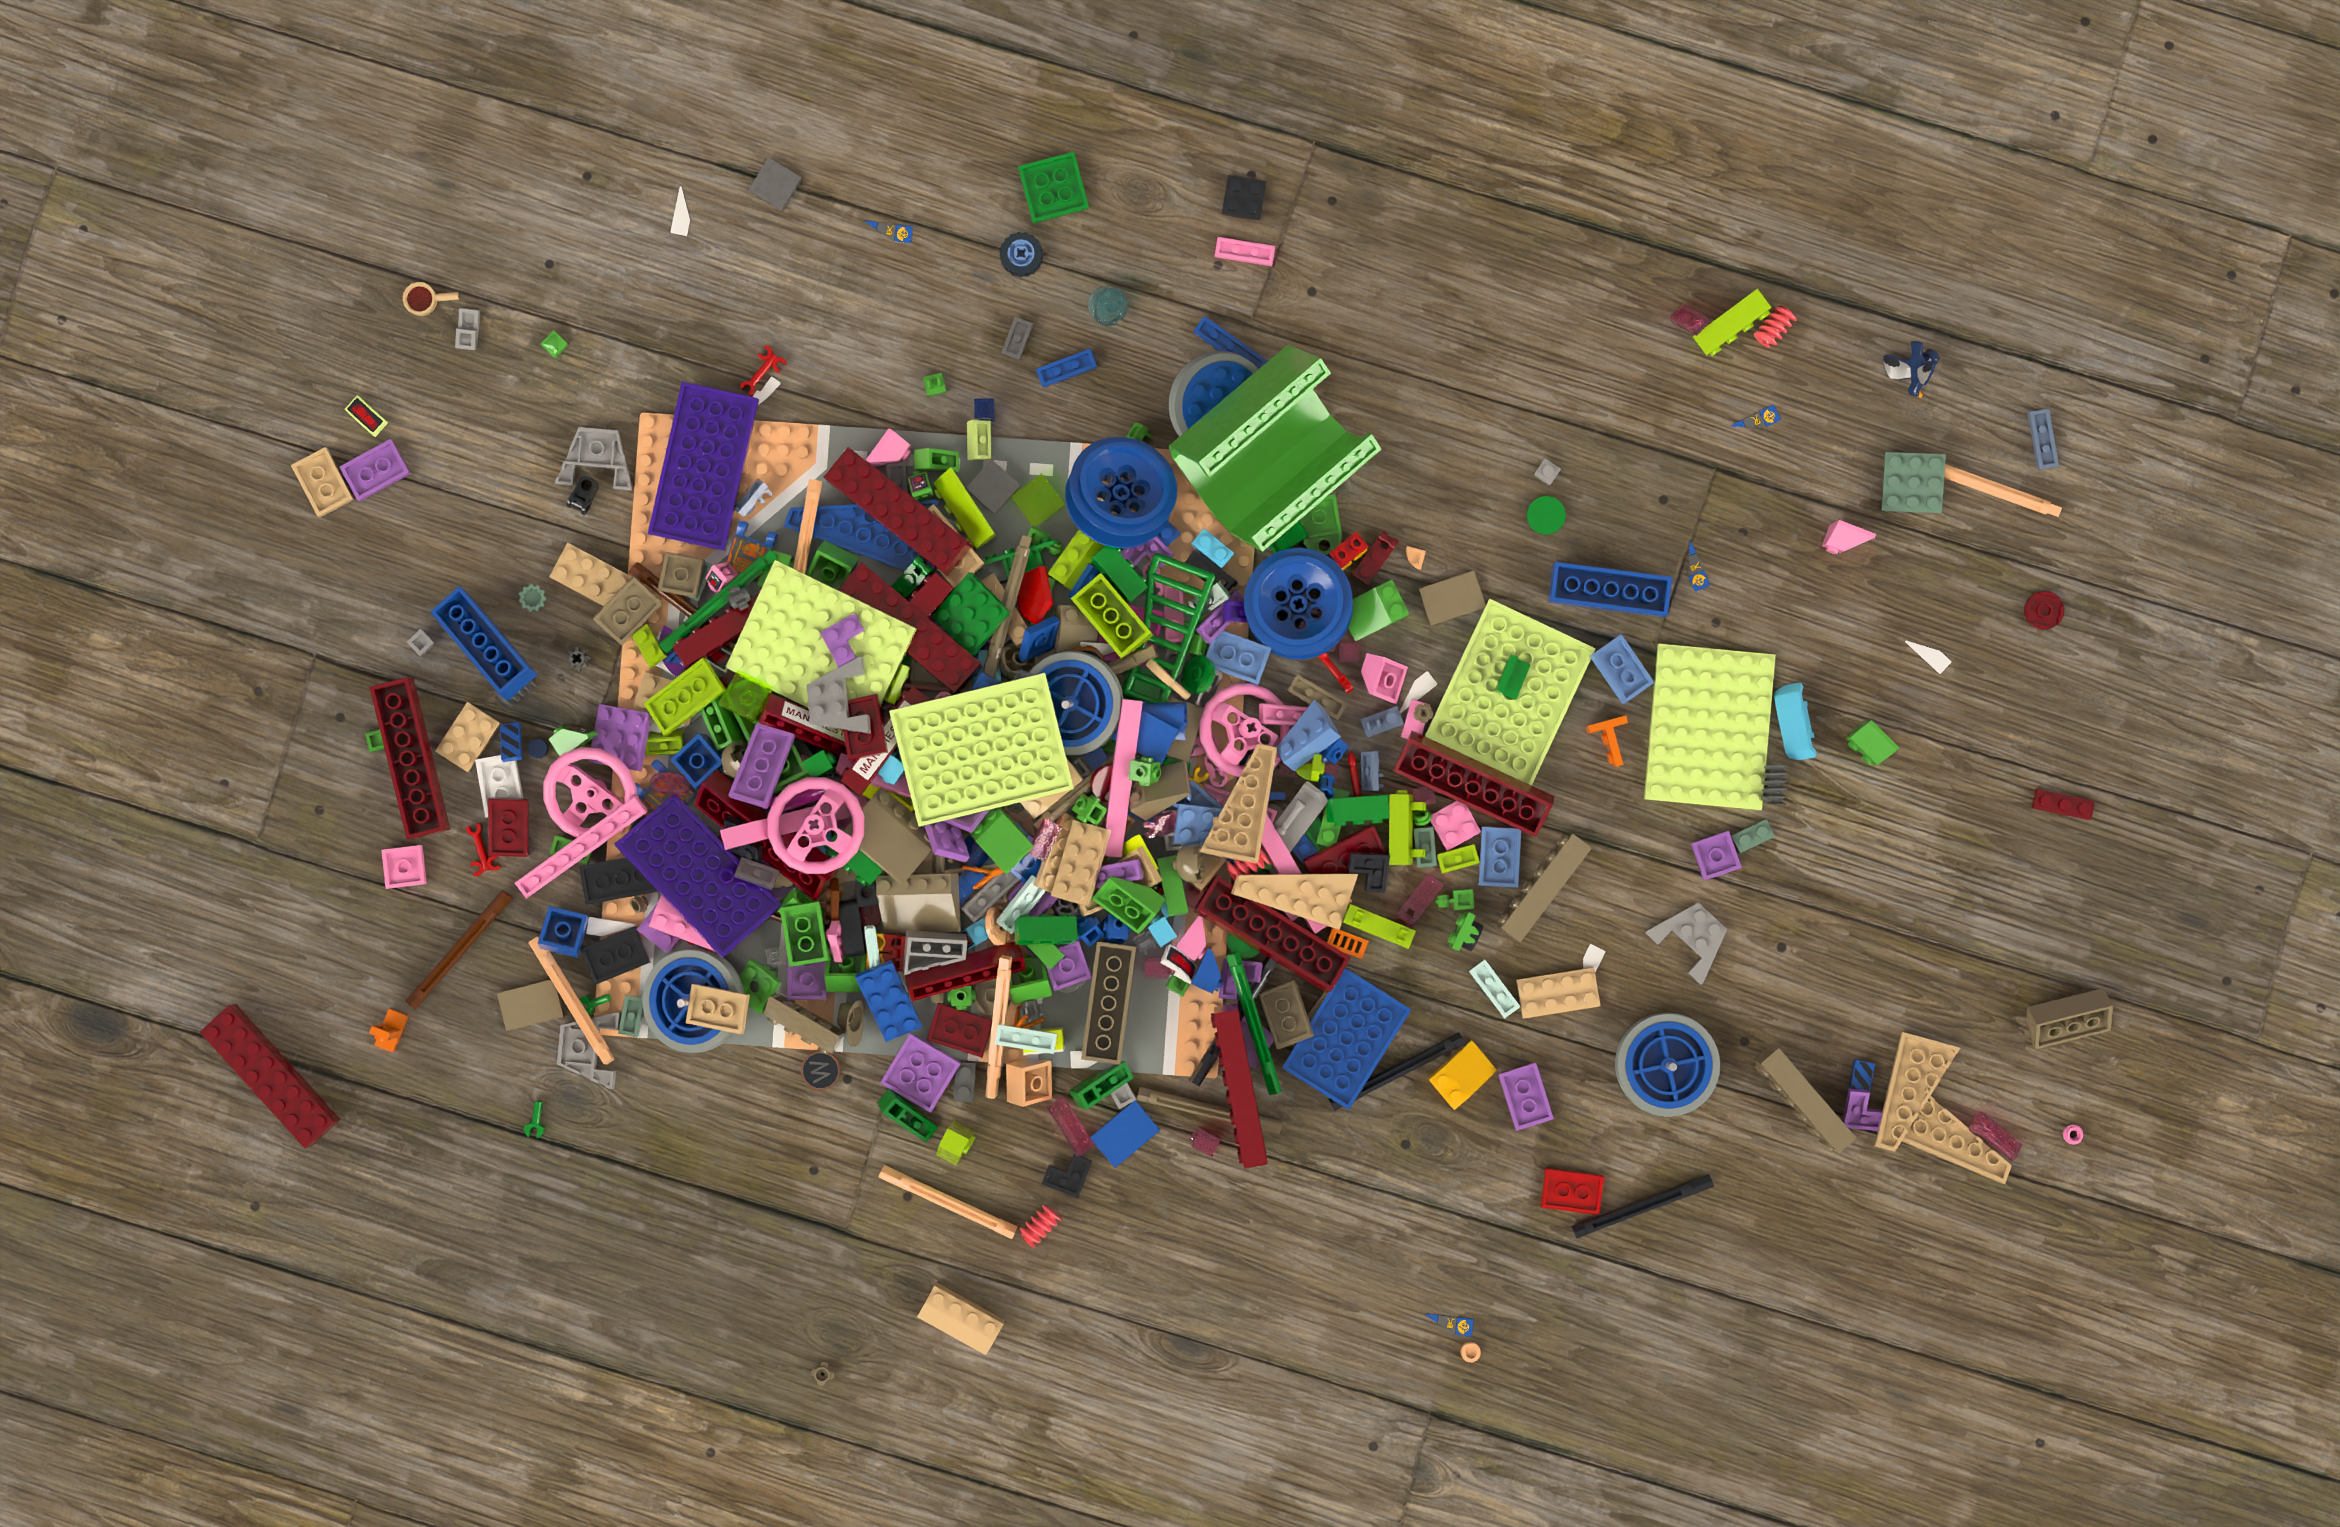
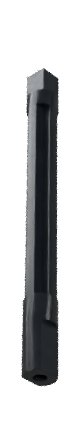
M1267 956L1263 961L1260 983H1249L1254 1000L1277 962ZM1238 1000L1240 1020L1242 1021L1245 1015L1241 1002ZM1215 1038L1189 1078V1081L1199 1087L1218 1059V1052L1221 1051L1220 1047H1216Z
M1458 1032L1369 1078L1355 1101L1436 1058L1465 1045L1461 1034ZM1329 1098L1334 1111L1343 1107Z
M1707 1174L1619 1209L1572 1225L1573 1233L1576 1239L1626 1219L1714 1187L1710 1175Z

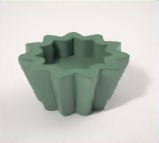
M530 584L529 587H523V592L519 593L521 596L519 602L523 603L522 608H527L529 612L533 609L539 611L540 607H544L543 602L547 598L544 596L545 591L540 590L539 585L534 587L533 584Z

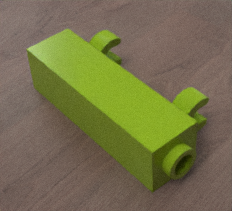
M1396 790V794H1390L1389 865H1413V857H1425L1426 850L1413 849V810H1426V802H1413V795L1407 794V790Z
M1351 904L1348 905L1342 921L1409 949L1416 932L1413 929Z

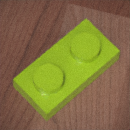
M644 625L632 635L648 666L653 668L667 657V654L658 645L660 642L650 625Z
M900 664L884 698L885 701L895 704L900 698L901 687L909 676V667Z
M1475 844L1436 855L1441 874L1480 863Z

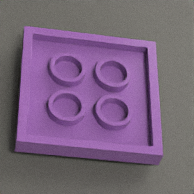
M599 704L594 728L598 735L592 739L591 748H601L617 756L628 769L641 772L652 716L646 712ZM588 759V762L604 764L598 760Z
M910 1032L880 1083L931 1113L961 1061Z

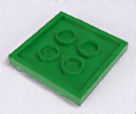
M1074 152L1018 166L1033 224L1089 209Z
M968 572L932 616L968 653L975 656L1010 615L1011 611L972 572Z

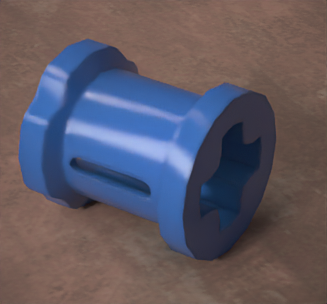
M1324 773L1319 775L1318 789L1322 792L1325 791L1326 798L1331 799L1334 796L1332 787L1335 778L1331 774Z

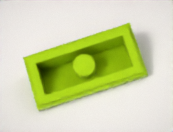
M674 730L668 736H664L662 732H649L645 755L676 754L685 746L684 731Z

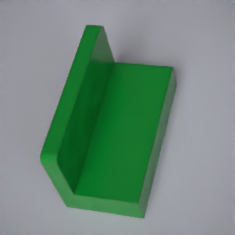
M1509 655L1494 692L1516 700L1530 664L1518 659L1515 655Z

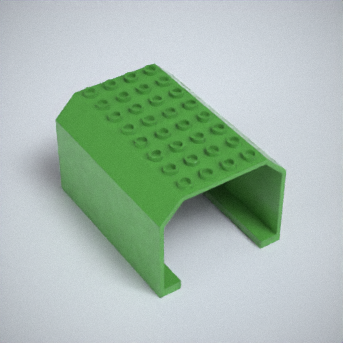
M1291 345L1285 346L1169 445L1171 457L1213 516L1232 535L1262 552L1381 450L1372 434L1367 433L1362 438L1351 434L1329 414L1313 388L1329 376L1331 372L1320 357Z

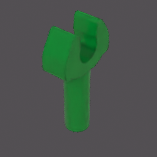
M606 994L595 999H591L589 995L580 997L579 1000L581 1003L586 1004V1011L588 1015L595 1013L594 1009L596 1006L611 1001V995Z
M535 1101L532 1121L524 1126L527 1137L531 1136L533 1127L537 1128V1138H540L545 1132L546 1127L540 1123L542 1101Z

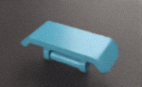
M1801 682L1784 685L1775 691L1774 694L1785 753L1789 758L1795 760L1815 758L1817 751L1812 747L1811 738H1814V733H1812L1807 709L1808 703L1807 701L1803 702L1802 690L1804 686Z

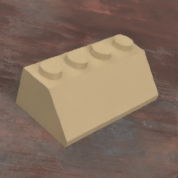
M937 1282L917 1316L919 1319L984 1355L989 1351L1005 1322L999 1316Z

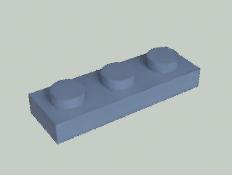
M2049 409L2028 412L2037 470L2058 467L2059 463Z

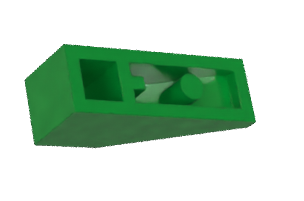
M1122 1061L1120 1065L1116 1064L1085 1079L1070 1089L1069 1092L1076 1105L1087 1110L1134 1077L1126 1062Z
M888 1089L877 1102L883 1114L925 1143L938 1129L937 1125L891 1089Z

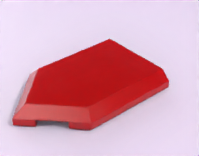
M1039 566L1024 573L1017 597L1020 616L1035 625L1043 621L1047 610H1050L1053 604L1046 566Z

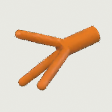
M962 866V869L988 874L973 886V889L977 888V890H980L991 878L1004 873L999 867L988 870Z
M1017 1006L1013 1027L1027 1029L1043 1022L1045 1019L1041 1018L1022 1026L1028 1016L1024 1015L1019 1021V1009L1021 1007Z

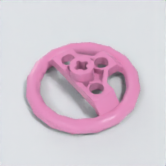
M1234 683L1218 690L1205 704L1199 721L1200 742L1207 757L1221 771L1240 777L1246 766L1238 765V763L1243 759L1248 750L1255 749L1257 744H1262L1260 741L1262 734L1267 735L1269 738L1267 746L1277 747L1291 730V726L1279 725V738L1278 735L1262 726L1256 718H1250L1233 706L1223 703L1225 700L1236 695H1252L1264 700L1267 704L1284 705L1269 689L1253 683ZM1229 713H1233L1236 716L1234 724L1227 720ZM1212 720L1219 722L1227 730L1229 742L1221 753L1218 752L1212 739ZM1236 740L1241 741L1243 744L1241 751L1234 748ZM1276 752L1274 768L1282 760L1278 752Z
M580 747L563 753L551 764L544 780L543 800L550 817L564 832L576 838L590 829L580 826L590 813L603 812L608 816L622 806L624 802L608 790L602 780L592 778L578 766L571 765L570 763L581 759L598 760L610 766L620 777L625 790V803L637 795V787L630 770L617 756L601 748ZM574 775H578L581 778V784L574 783ZM557 781L563 782L571 788L573 803L564 814L561 812L556 800ZM605 799L612 800L613 808H608L605 805ZM579 802L586 804V811H581L578 808Z
M806 777L789 784L775 798L768 814V838L775 854L789 867L806 874H826L843 867L858 852L864 837V813L857 797L845 785L826 777ZM808 789L826 790L787 848L780 835V817L785 805L796 794ZM843 802L848 806L852 816L851 836L840 830L837 826L835 813ZM823 803L831 804L832 811L829 814L821 812ZM815 821H817V824L819 825L817 829L812 828V823ZM831 830L836 831L838 835L834 842H829L826 838V834ZM802 836H807L810 841L809 845L805 848L800 847L798 844V840ZM828 845L839 853L837 856L823 862H808L805 860L813 847Z

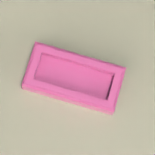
M1411 699L1401 734L1402 738L1408 739L1411 730L1422 735L1425 723L1416 720L1414 712L1417 705H1424L1426 703Z

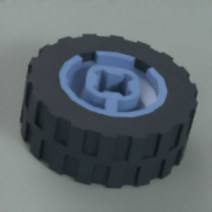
M1017 232L1010 234L1008 238L1004 239V243L1001 244L1000 259L1008 273L1010 272L1013 276L1028 277L1041 267L1040 265L1043 261L1042 247L1038 239L1032 234Z

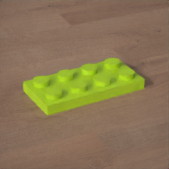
M702 658L643 704L662 734L668 736L723 694L726 689L707 659Z

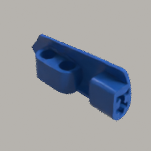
M1142 701L1143 710L1180 729L1175 739L1186 740L1185 728L1188 726L1186 702L1146 703Z

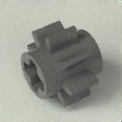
M735 586L729 590L731 594L727 598L733 609L739 608L742 611L749 607L747 602L751 598L745 587L739 589L738 586Z
M575 647L574 652L568 651L570 657L566 661L571 663L570 669H574L577 666L578 671H582L583 666L589 667L587 662L592 657L586 655L587 649L580 652V648ZM577 655L581 656V663L577 662V659L575 658Z
M1037 999L1023 1002V1008L1019 1009L1021 1018L1024 1015L1028 1016L1027 1022L1041 1019L1040 1014L1044 1013L1042 1003L1038 1004Z

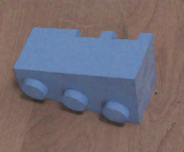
M1314 700L1279 743L1277 752L1283 763L1295 771L1312 759L1314 754H1319L1341 736L1326 709Z

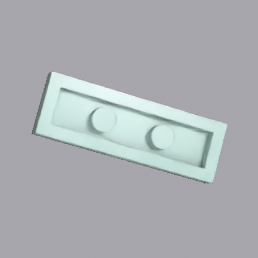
M1031 875L995 921L1011 934L1014 932V921L1020 915L1028 914L1045 893L1044 890L1034 886L1037 878Z
M1485 959L1469 970L1503 1018L1508 1017L1520 1007Z
M998 1024L995 1044L1054 1054L1057 1034Z

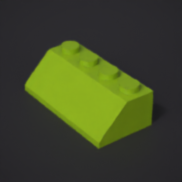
M949 468L933 482L936 486L933 489L939 499L943 497L947 503L944 505L949 515H955L957 521H955L956 526L960 532L963 530L966 532L968 537L965 539L969 541L972 547L975 546L979 550L997 538L952 468Z
M1079 529L1048 572V576L1071 591L1087 565L1091 564L1095 567L1090 558L1105 545L1090 539Z
M1101 573L1071 598L1121 659L1141 647L1154 636Z

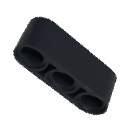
M857 898L839 901V916L845 956L847 958L866 955L861 910L858 907Z

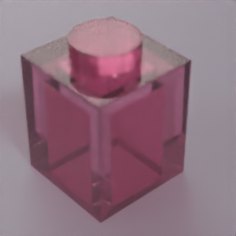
M1145 957L1144 977L1168 979V974H1172V969L1160 963L1162 958Z
M1199 1127L1198 1131L1194 1130L1190 1137V1141H1192L1191 1147L1213 1157L1221 1137Z

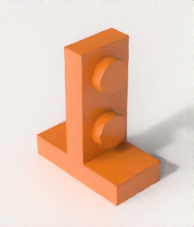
M1627 716L1586 726L1587 734L1603 730L1604 734H1601L1604 746L1607 745L1609 752L1606 753L1607 760L1613 767L1623 765L1613 727L1628 723Z
M392 1008L388 1009L384 1022L371 1026L369 1034L375 1035L374 1039H376L374 1045L387 1051L395 1052L409 1015Z

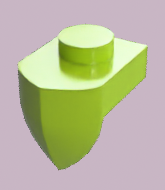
M1314 754L1312 763L1304 764L1295 771L1306 780L1318 782L1319 775L1324 773L1325 763L1321 762L1322 755Z

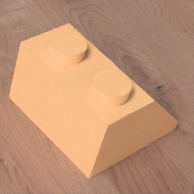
M1019 1060L1006 1064L1007 1102L1023 1107L1052 1099L1051 1060Z

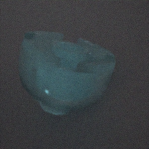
M1112 286L1097 288L1092 292L1088 300L1090 316L1097 323L1105 326L1117 324L1116 322L1120 318H1124L1128 309V301L1124 297L1123 292Z

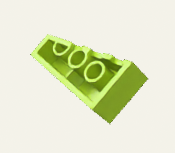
M1756 289L1694 335L1693 338L1706 356L1709 354L1714 356L1722 350L1720 346L1725 342L1729 345L1738 338L1736 334L1743 330L1745 333L1754 326L1753 322L1758 318L1763 320L1767 317L1772 307L1760 291Z
M953 1121L947 1128L938 1146L936 1156L957 1166L963 1153L966 1154L976 1138L972 1136L974 1130Z

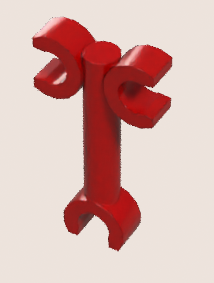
M767 345L764 346L768 350L767 356H762L758 353L759 358L765 361V363L749 381H744L740 385L742 390L746 386L751 387V390L748 392L749 396L755 393V385L771 366L777 373H780L781 371L777 368V363L782 362L784 365H787L785 359L778 358Z
M1326 653L1317 656L1347 694L1354 690L1352 683L1339 671Z
M476 823V832L472 831L471 826H467L466 831L469 835L473 836L480 862L474 861L470 864V866H479V871L473 873V876H480L484 871L499 870L502 867H495L492 864V861L498 859V856L487 858L480 835L483 827L481 823Z

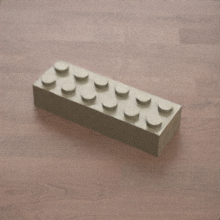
M1567 834L1560 837L1556 843L1558 845L1556 850H1551L1545 857L1546 863L1534 871L1533 876L1535 877L1533 880L1525 883L1521 889L1523 892L1521 896L1515 897L1509 905L1511 909L1508 913H1503L1498 919L1499 925L1497 927L1517 942L1523 940L1592 849L1576 835Z
M1097 941L1081 1060L1121 1064L1136 946Z
M1770 1045L1753 1060L1756 1064L1754 1066L1755 1069L1769 1079L1767 1083L1774 1090L1782 1094L1780 1098L1784 1103L1795 1109L1793 1113L1796 1117L1808 1124L1806 1126L1808 1131L1821 1139L1818 1142L1825 1150L1840 1154L1857 1139L1780 1048Z

